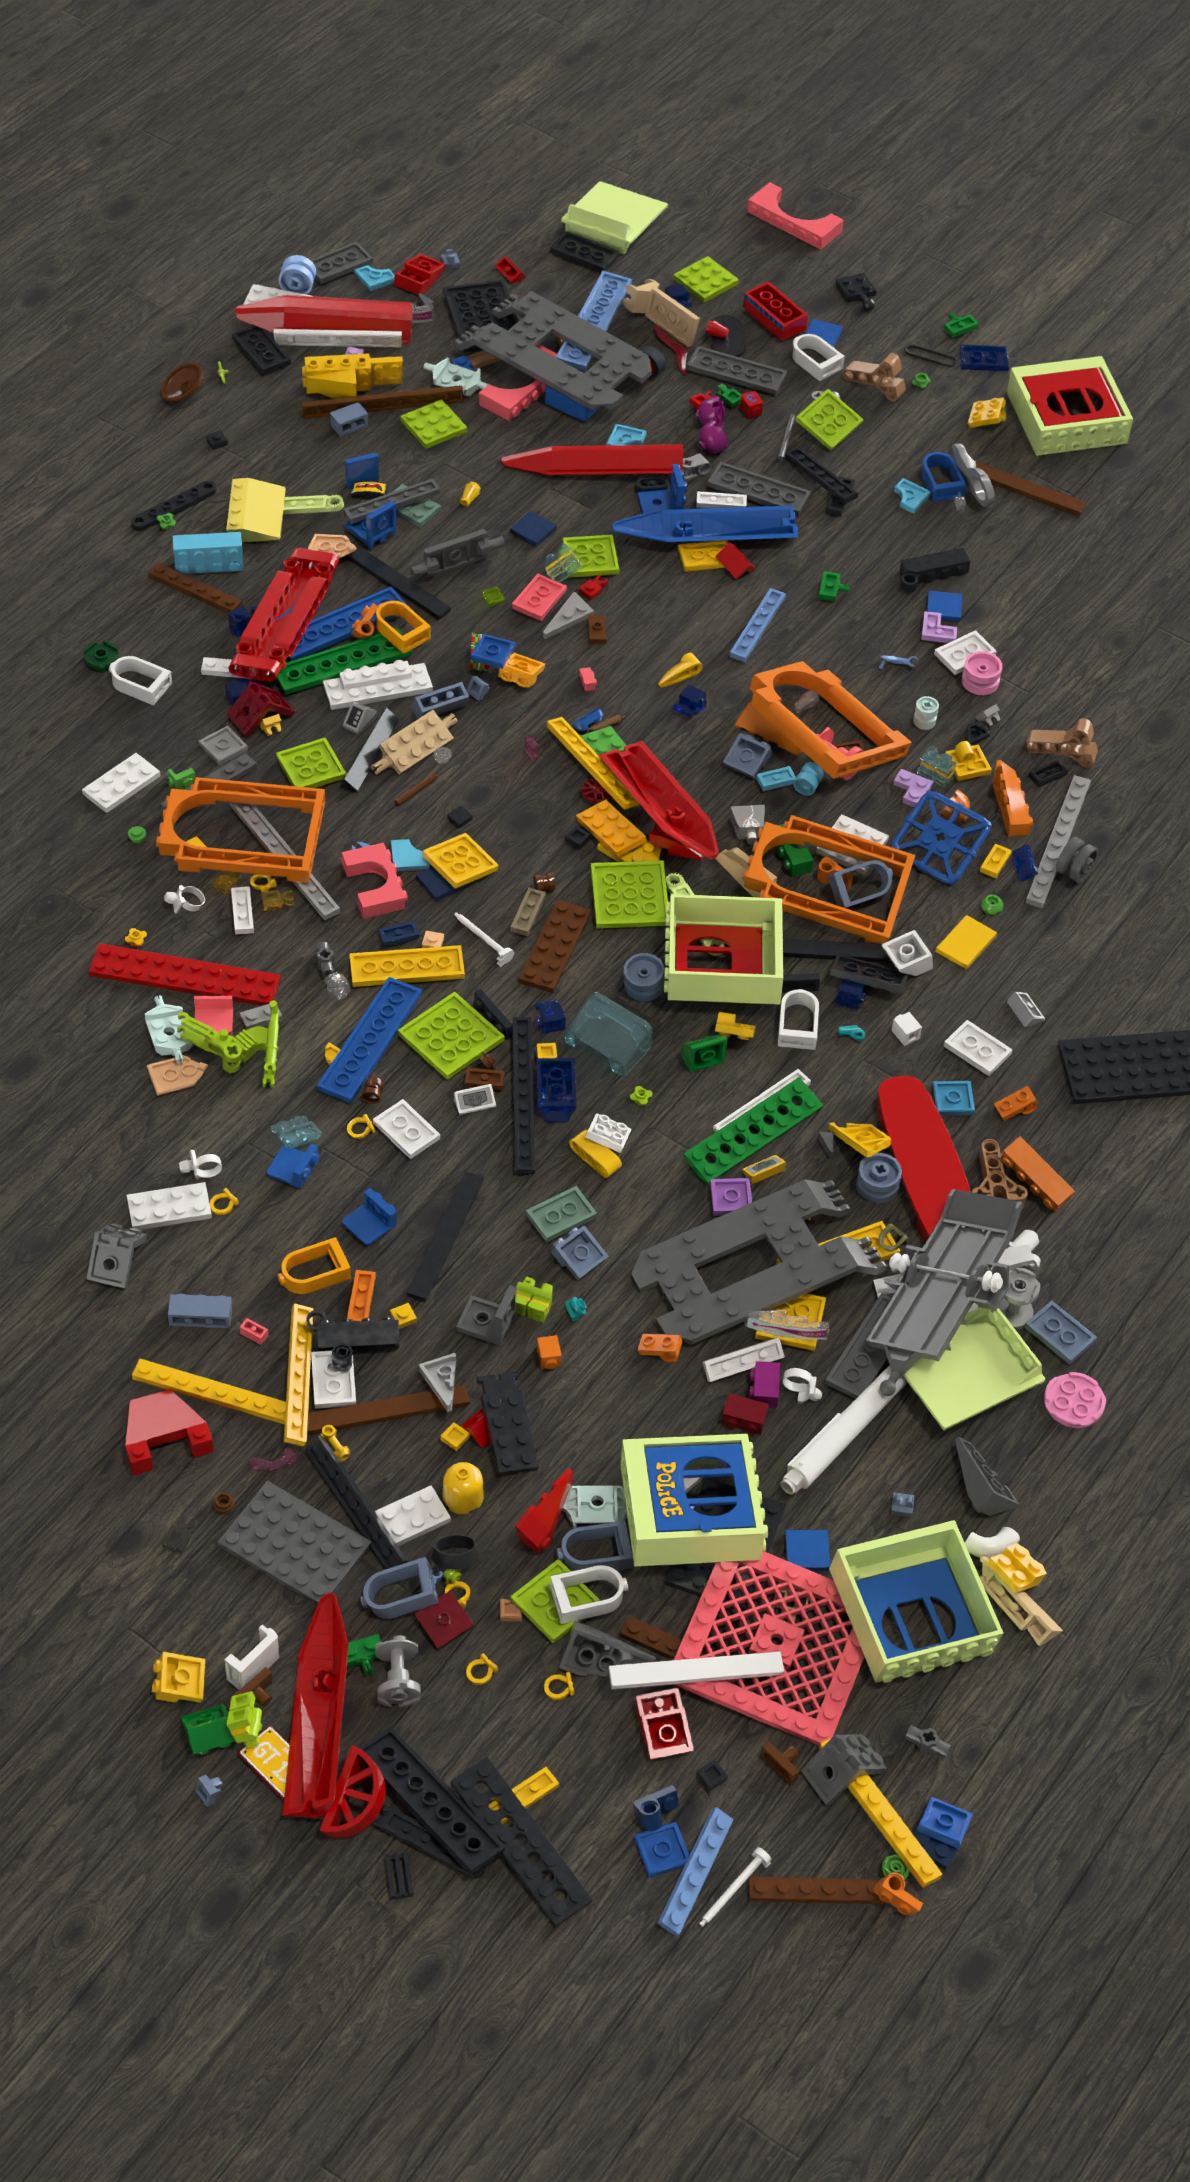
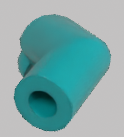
M857 1025L838 1027L839 1036L849 1035L856 1041H862L865 1038V1032Z

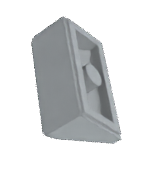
M1014 992L1007 1000V1003L1024 1027H1030L1045 1020L1027 993Z

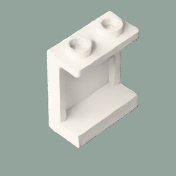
M263 1625L259 1627L260 1643L242 1661H239L232 1654L225 1659L227 1681L238 1690L265 1667L269 1668L279 1659L278 1635L273 1629H267Z

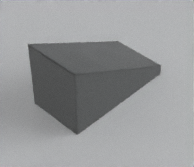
M419 293L418 302L423 310L432 309L433 311L434 301Z
M819 1132L818 1140L829 1159H832L833 1132Z

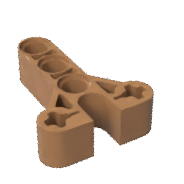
M890 353L880 364L852 361L842 372L844 379L849 382L876 386L892 402L896 401L906 389L904 379L895 378L902 370L900 358L895 353Z
M1084 718L1079 719L1076 725L1067 731L1032 730L1025 743V749L1030 753L1065 754L1084 768L1093 766L1098 753L1096 742H1091L1094 735L1092 723Z
M993 1139L984 1140L979 1154L984 1181L979 1187L974 1188L972 1193L1023 1202V1209L1028 1195L1027 1189L1024 1186L1017 1185L1005 1175L999 1144Z

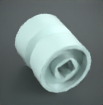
M921 697L917 700L913 720L916 727L928 730L935 726L939 708L936 699Z

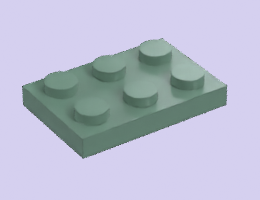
M402 484L393 492L406 488L407 486ZM426 498L397 508L396 515L421 528L441 511V505Z
M575 1186L527 1209L526 1216L547 1243L575 1227L596 1219L597 1212L578 1187Z

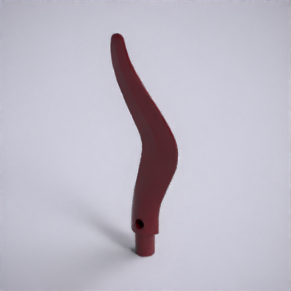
M655 326L653 331L656 333V336L675 351L679 370L682 374L687 375L686 348L667 336L658 326Z

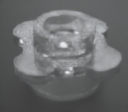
M959 492V496L954 497L957 510L962 509V512H964L963 507L966 506L965 497H961Z

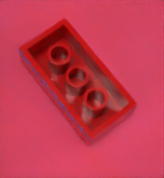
M769 281L744 293L743 308L781 341L806 330L808 314Z

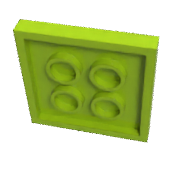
M708 256L673 274V280L703 303L735 287L739 283V279Z
M829 389L822 393L795 419L830 451L863 422V419Z
M442 399L400 416V421L425 449L467 433V426Z
M613 535L563 538L564 553L566 554L570 550L573 552L565 557L566 564L576 557L578 559L567 567L569 578L619 574Z
M326 738L276 753L278 762L291 785L295 787L316 788L341 780L346 774Z
M559 1559L515 1592L510 1598V1601L553 1644L568 1633L574 1623L572 1621L561 1624L550 1588L551 1576L571 1572ZM583 1583L565 1587L571 1607L601 1601Z

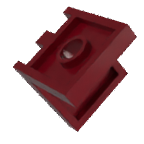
M250 681L227 712V715L245 736L250 737L269 710L292 717L295 711L277 690ZM249 708V714L246 716V711Z

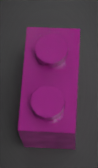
M755 1362V1369L750 1371V1381H754V1385L750 1386L749 1398L767 1403L769 1408H777L780 1363Z

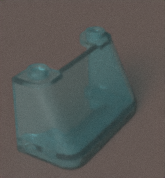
M593 992L586 999L564 1032L563 1040L571 1046H578L582 1041L610 1058L611 1070L625 1077L651 1050L653 1031L650 1024L602 994Z

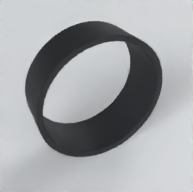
M461 1534L446 1535L437 1539L434 1543L432 1561L441 1568L463 1569L474 1565L479 1560L477 1543L470 1536ZM454 1547L470 1549L460 1554L441 1552L444 1549Z

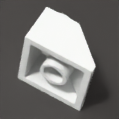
M915 930L882 944L883 949L901 973L918 976L933 969L932 954Z

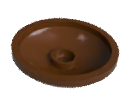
M189 362L175 368L162 384V397L166 401L173 403L181 402L191 397L198 390L203 380L204 373L201 366L197 363Z

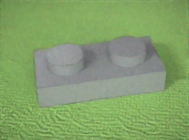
M269 1004L240 1012V1018L246 1030L256 1026H265L270 1022L271 1012ZM278 1008V1011H279V1020H278V1021H281V1020H282V1014H281V1012H280V1010H279V1008Z

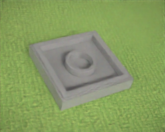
M229 726L198 741L199 746L218 766L248 751V746Z

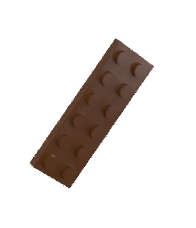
M557 899L518 978V983L554 993L591 916L592 910Z

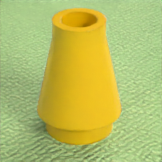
M475 482L466 484L460 503L468 507L480 494V486Z

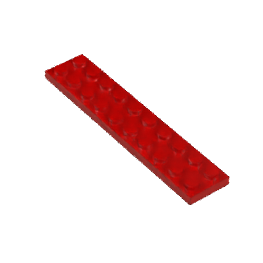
M101 943L97 947L89 969V976L201 996H232L233 1001L259 1006L267 1005L275 999L281 981L280 974Z

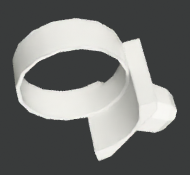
M180 885L176 893L166 892L164 901L173 904L174 913L177 914L181 907L189 911L200 910L205 903V897L199 889L193 886L183 887ZM190 892L200 899L201 905L189 904L181 896V893Z
M190 1150L191 1160L188 1161L187 1159L179 1163L182 1173L194 1170L197 1180L200 1177L210 1178L216 1176L222 1170L221 1159L218 1156L207 1154L196 1159L194 1150ZM206 1162L218 1163L215 1168L210 1170L198 1169V1166Z
M791 1368L784 1372L783 1385L789 1390L799 1392L798 1404H802L808 1399L819 1401L822 1398V1392L815 1387L816 1377H812L809 1372L799 1368ZM793 1376L801 1377L809 1383H794L787 1378Z

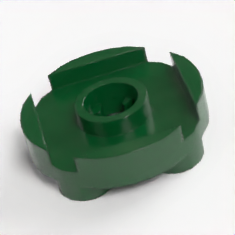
M97 641L92 642L84 649V663L100 673L106 672L111 663L119 659L117 647L108 641H103V643L97 644Z

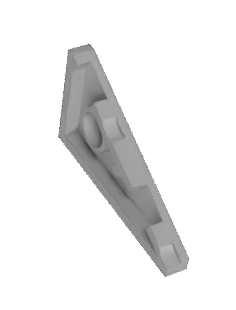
M573 592L545 628L543 637L547 639L588 619V615H594V610L576 592Z
M455 1353L419 1364V1372L447 1412L452 1411L456 1371Z

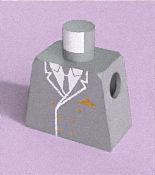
M765 805L731 806L730 822L737 839H747V843L750 845L758 841L759 829L764 828Z

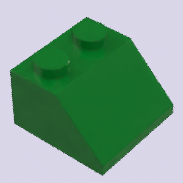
M716 1034L682 1044L681 1056L689 1072L725 1063L727 1037Z
M224 1704L181 1716V1721L193 1754H206L210 1752V1749L216 1747L225 1748L236 1741L227 1726L229 1713Z

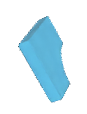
M366 265L354 270L356 277L370 292L394 283L395 275L390 269L377 270Z
M615 424L606 445H642L647 431Z
M904 478L894 488V492L901 497L900 507L913 514L931 495V491Z
M409 839L391 840L392 859L397 871L426 870L430 868V863L422 856L423 851L415 849Z

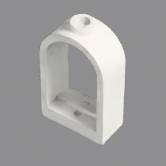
M804 334L793 340V360L817 380L821 381L843 369L845 356L819 336ZM801 349H813L825 357L827 361L818 364Z
M134 656L119 658L109 666V672L112 673V683L115 689L151 705H154L172 684L171 671ZM126 671H135L153 678L155 681L149 688L119 677V675Z
M798 989L788 992L783 997L780 1010L778 1046L815 1050L819 1002L812 993ZM795 1004L808 1007L814 1016L813 1032L783 1029L785 1010Z
M602 1565L551 1576L550 1588L561 1624L610 1613L621 1604L623 1591H628L626 1578H622L615 1569ZM595 1580H606L611 1582L618 1591L610 1599L571 1607L565 1587Z

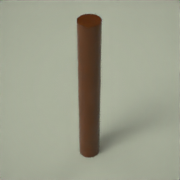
M432 773L395 799L394 803L399 806L438 778L437 775Z

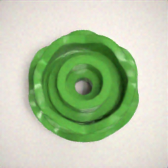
M988 895L982 899L981 909L987 915H997L1003 910V902L996 895Z
M898 1855L886 1857L882 1864V1871L885 1876L891 1873H899L905 1880L909 1875L910 1870Z

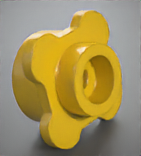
M132 928L129 930V935L125 937V941L133 947H139L144 943L147 933Z

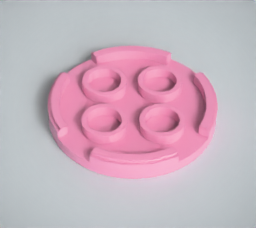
M1070 1372L1069 1374L1054 1377L1048 1383L1044 1393V1405L1049 1415L1058 1423L1072 1428H1084L1096 1423L1101 1418L1106 1405V1397L1094 1379L1082 1373Z

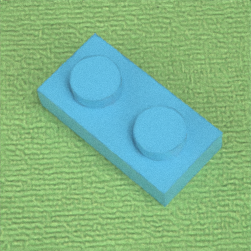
M788 766L759 773L756 779L762 790L766 791L791 785L796 777L791 767Z

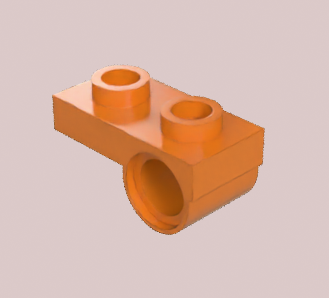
M372 603L369 607L367 605L361 612L363 616L352 625L353 631L351 635L361 640L369 637L374 632V625L370 622V619L378 609L376 604ZM361 627L367 629V634L362 631Z
M826 856L819 863L817 879L824 884L830 883L827 875L844 869ZM850 872L841 874L847 891L851 888L853 875Z
M1026 1086L994 1103L1003 1121H1006L1021 1112L1022 1114L1032 1113L1037 1108V1100L1030 1088Z
M642 1334L638 1352L640 1355H658L662 1360L673 1363L678 1359L683 1343L680 1335Z
M891 1873L883 1877L875 1884L872 1891L878 1895L880 1900L892 1904L904 1915L911 1916L919 1912L923 1905L922 1902L904 1891L905 1880L899 1873Z

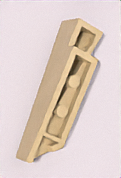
M738 847L729 851L725 849L719 853L716 860L753 898H759L760 892L745 888V880L742 879L745 869L750 868L747 865L750 856ZM764 868L769 878L777 883V877Z
M982 1556L980 1558L983 1567V1576H980V1580L984 1589L1020 1630L1028 1629L1038 1646H1042L1063 1631L1024 1591L1015 1594L986 1564L990 1557Z

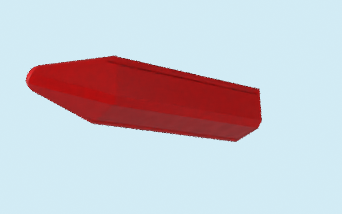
M282 295L241 305L235 309L237 319L274 333V329L402 332V344H410L412 303Z
M683 444L551 446L502 457V465L549 476L672 473V464H679L680 470H683L684 449Z
M643 741L625 746L624 752L614 749L599 754L601 759L664 833L708 859H714L718 856L719 849L710 817L704 813Z
M327 1593L319 1600L297 1657L298 1667L282 1816L319 1818L326 1814L335 1801L349 1644L337 1597L333 1593Z

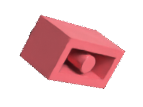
M590 667L580 669L579 677L584 691L595 690L597 681L594 679V672L591 671Z
M246 1318L240 1326V1334L262 1345L268 1337V1329Z

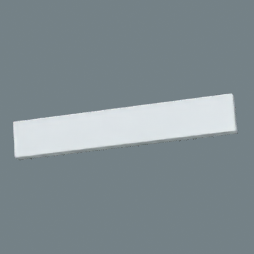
M797 1069L714 1125L713 1131L717 1132L798 1077L807 1086L810 1085L811 1080Z

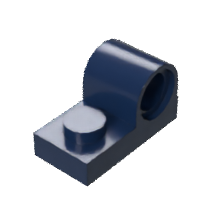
M673 1785L633 1802L635 1818L645 1830L655 1831L659 1829L663 1823L661 1814L679 1807L677 1790Z

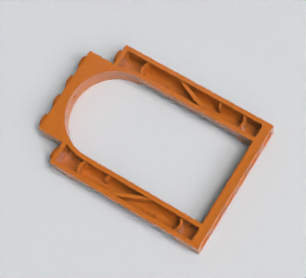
M801 661L754 674L749 687L754 693L751 705L833 779L907 755L912 742L898 730H891L841 686L842 681L829 670L816 673L806 663ZM779 685H796L814 691L828 701L879 747L848 757L838 748L833 750L780 703L781 698L775 692L774 687Z
M196 777L195 783L191 785V790L171 789L170 796L166 797L167 809L163 810L164 822L160 823V836H157L156 847H159L160 855L175 856V863H178V871L200 873L201 869L281 876L287 877V881L309 883L325 806V789ZM216 801L301 809V813L312 814L304 856L195 846L179 838L173 828L178 818L186 811L202 805H216Z
M791 815L789 822L785 821L783 827L765 822L764 828H760L757 838L760 840L759 842L755 841L752 852H755L754 856L750 855L747 865L750 868L745 869L742 878L745 880V888L760 892L759 898L782 899L783 912L866 938L865 942L884 944L888 942L915 855ZM805 843L864 862L877 860L884 863L888 868H891L893 875L900 877L887 921L796 893L777 885L766 874L762 864V857L767 851L778 845L798 844L804 846Z

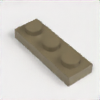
M528 888L513 920L510 932L525 936L529 935L545 900L546 892Z

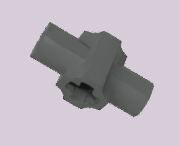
M320 942L317 944V967L322 971L323 977L330 978L334 975L333 951L329 950L327 942Z
M911 1725L905 1736L906 1739L916 1743L919 1747V1752L925 1756L935 1753L946 1758L951 1745L940 1740L937 1736V1731L932 1728L920 1730Z

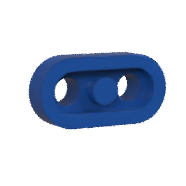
M597 708L573 722L572 726L575 731L579 730V732H582L589 728L588 725L590 723L594 724L602 720L601 716H603L600 708Z

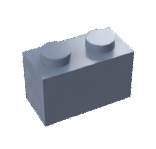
M357 402L331 412L330 425L339 436H343L367 427L368 413Z

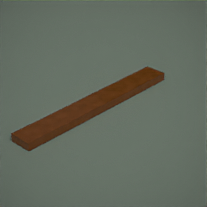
M975 461L976 468L982 469L988 475L991 484L1080 516L1086 508L1087 502Z
M454 1386L453 1408L469 1406L470 1401L466 1386ZM432 1390L308 1413L307 1435L322 1433V1428L326 1425H331L338 1430L446 1409Z

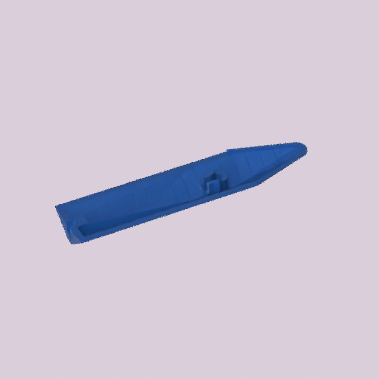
M793 505L658 509L618 520L612 525L613 532L663 542L798 537Z

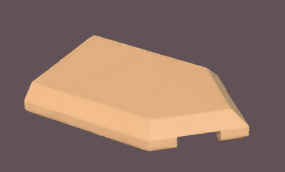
M315 534L308 547L310 550L333 553L339 559L357 550L355 545L345 535Z
M183 1055V1063L180 1062L178 1064L176 1059L172 1058L149 1064L147 1069L158 1096L195 1086L208 1065L202 1062H195Z

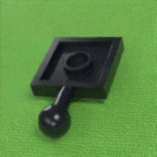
M864 273L836 279L835 285L848 302L861 299L863 308L866 311L874 309V300L867 297L876 296L877 290Z

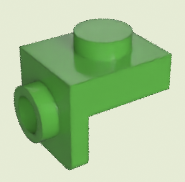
M192 768L176 775L171 769L167 770V783L174 789L184 790L195 783V772Z

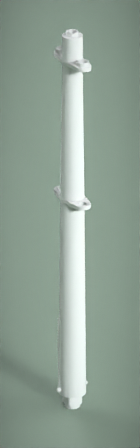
M1024 1230L1013 1242L1008 1244L1006 1249L1029 1244L1032 1251L1039 1244L1038 1235L1032 1230ZM1032 1254L1034 1264L1026 1266L1036 1270L1040 1266L1041 1260L1037 1255ZM973 1303L968 1312L977 1309L979 1306ZM889 1365L842 1414L838 1413L787 1465V1474L780 1483L782 1489L788 1494L797 1493L801 1488H808L908 1383L905 1377L898 1378L895 1383L896 1391L893 1395H883L880 1392V1384L884 1380H888L892 1374Z

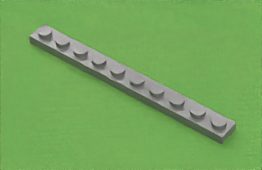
M1074 775L1026 898V904L1039 908L1044 907L1057 873V860L1070 839L1091 780Z
M229 802L231 808L268 853L296 856L255 805ZM312 874L309 883L292 881L324 921L340 913L339 906Z

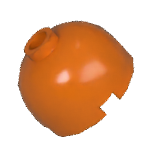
M957 789L955 792L958 794L957 797L953 795L951 800L956 803L960 802L964 804V807L970 809L968 797ZM946 805L941 812L943 817L940 815L939 817L948 821L955 810ZM960 813L954 825H958L961 821L965 822L968 817Z

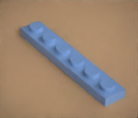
M772 588L769 589L730 651L731 658L742 662L747 661L783 603L786 593Z
M717 1807L711 1809L657 1923L674 1936L680 1934L734 1820Z

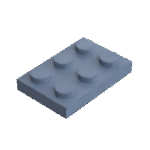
M1052 1300L1030 1318L1024 1328L1069 1365L1097 1340L1093 1333Z

